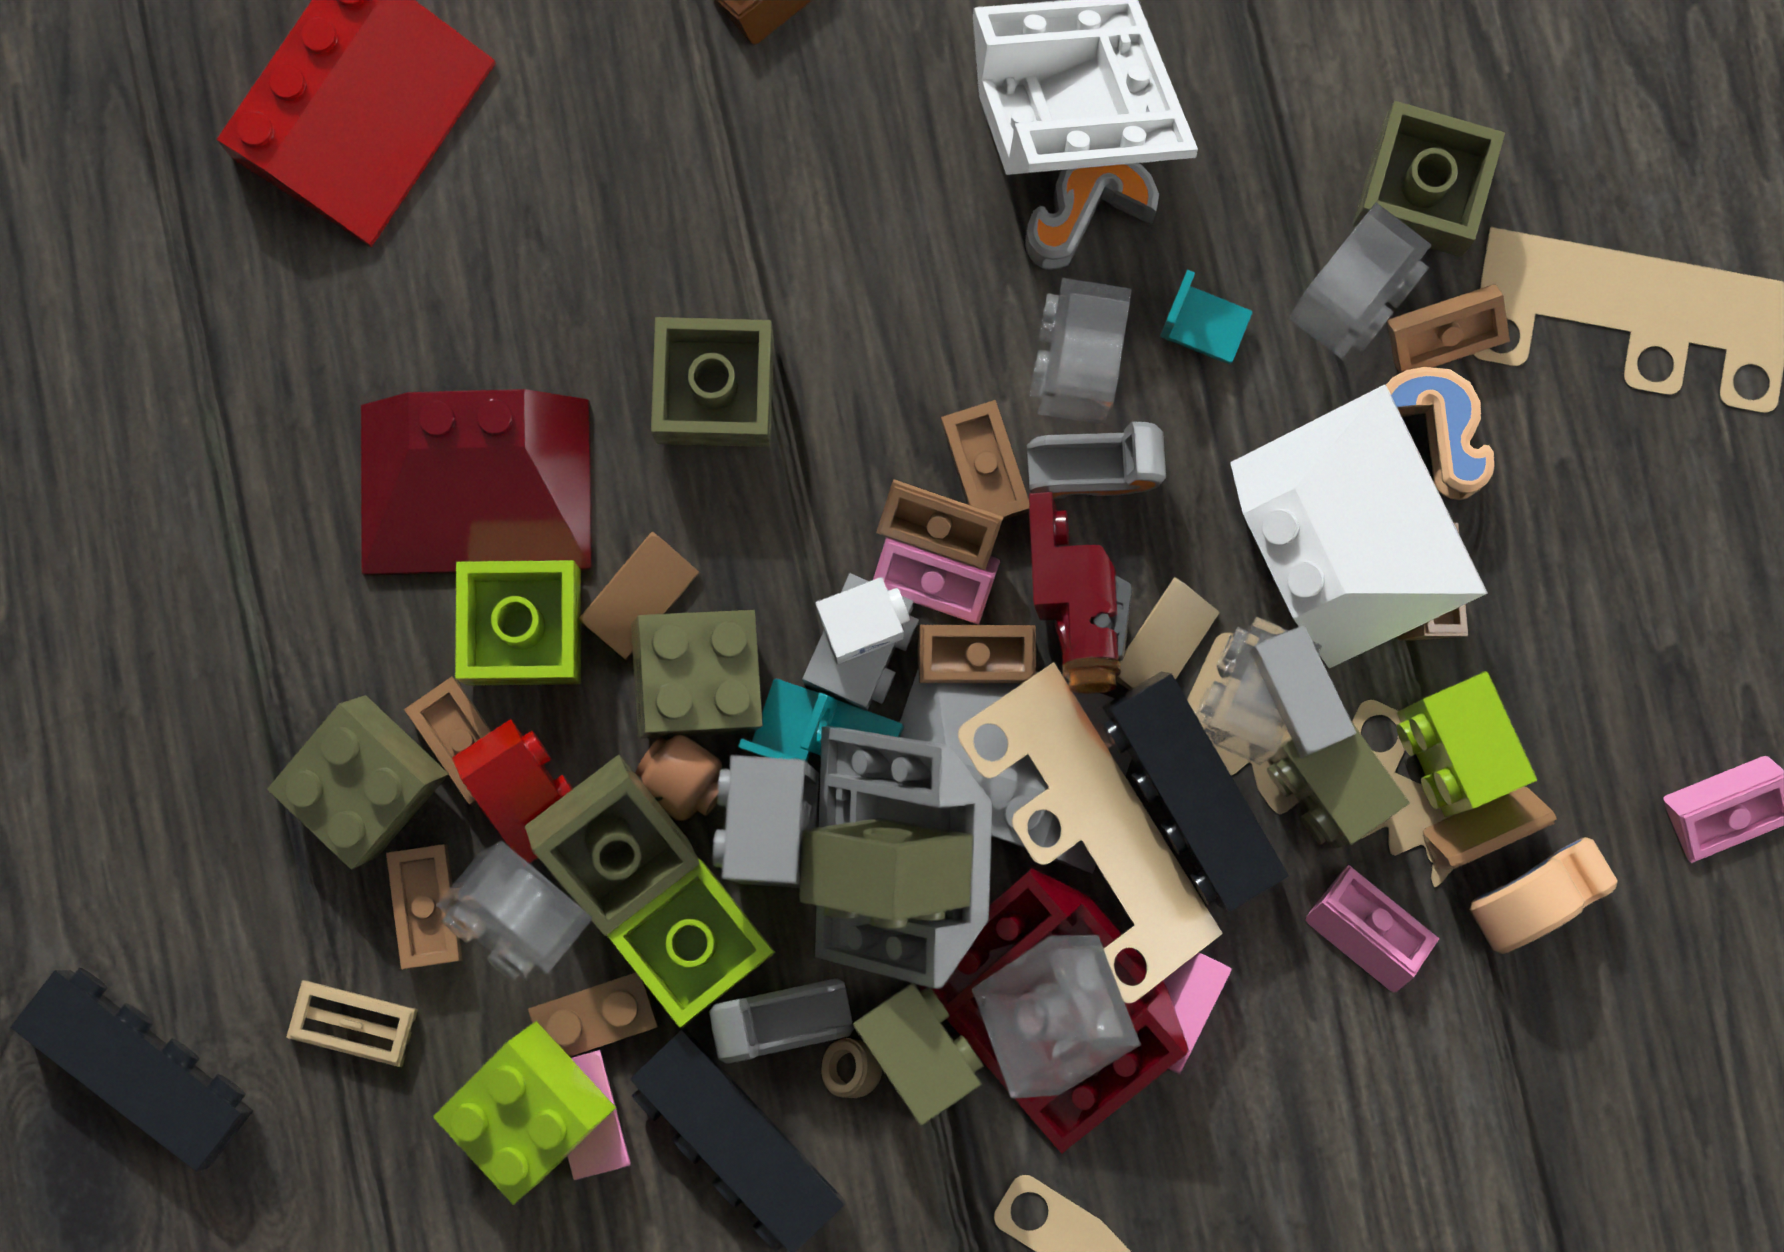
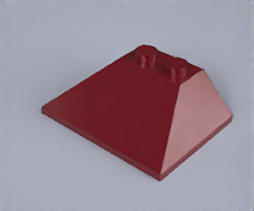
M527 389L407 392L361 405L362 575L456 573V562L574 560L580 570H592L589 399Z
M1031 869L989 905L988 922L943 987L931 989L949 1014V1017L946 1018L960 1036L962 1035L972 1050L1062 1154L1189 1052V1048L1167 986L1163 981L1133 1003L1123 1002L1116 994L1100 968L1099 955L1105 947L1122 934L1089 896L1039 871ZM1124 948L1115 957L1114 970L1122 983L1128 986H1136L1144 980L1147 973V964L1135 949ZM917 984L921 990L927 987Z

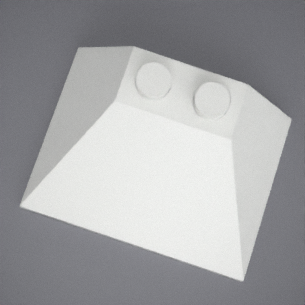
M1068 0L974 8L973 26L979 97L1006 175L1196 158L1198 148L1138 0Z
M1386 385L1230 462L1242 512L1294 621L1299 627L1305 625L1318 654L1328 668L1343 663L1488 594Z

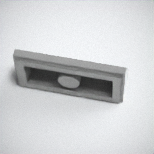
M1305 625L1253 646L1250 653L1301 759L1356 734Z

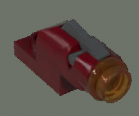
M1052 492L1030 493L1029 512L1033 604L1040 621L1054 620L1062 648L1063 677L1069 679V690L1075 693L1096 694L1114 690L1116 688V677L1121 674L1120 661L1124 659L1132 598L1131 584L1116 576V570L1101 545L1059 547V545H1069L1067 510L1058 511Z

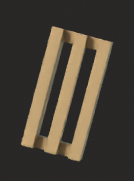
M302 981L286 1038L402 1067L406 1056L404 1055L406 1045L409 1044L412 1034L410 1032L412 1023L416 1019L418 1009L310 981ZM311 996L400 1018L398 1027L394 1028L309 1006ZM305 1018L394 1040L392 1049L389 1051L303 1029Z

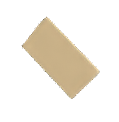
M1174 577L1125 650L1124 659L1120 661V667L1112 670L1109 677L1129 690L1161 671L1172 673L1176 680L1220 612L1185 583Z

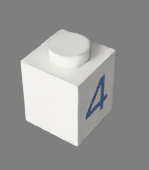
M882 577L816 602L817 612L838 664L902 640L904 631L901 624L910 621L899 589L895 588L887 591Z

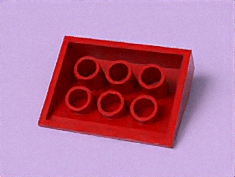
M312 0L216 140L233 160L372 247L496 62L416 0Z

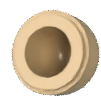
M842 1038L833 1042L826 1050L822 1060L821 1073L826 1088L832 1094L838 1097L859 1098L869 1094L876 1088L882 1076V1067L864 1041ZM851 1052L856 1061V1071L852 1080L849 1083H845L838 1076L836 1066L838 1060L843 1055Z

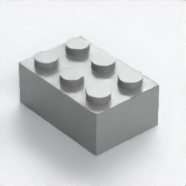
M731 756L730 770L721 769L718 783V804L726 807L727 819L726 830H716L713 862L714 866H721L723 869L722 878L745 885L800 888L803 830L816 828L820 773L805 760Z

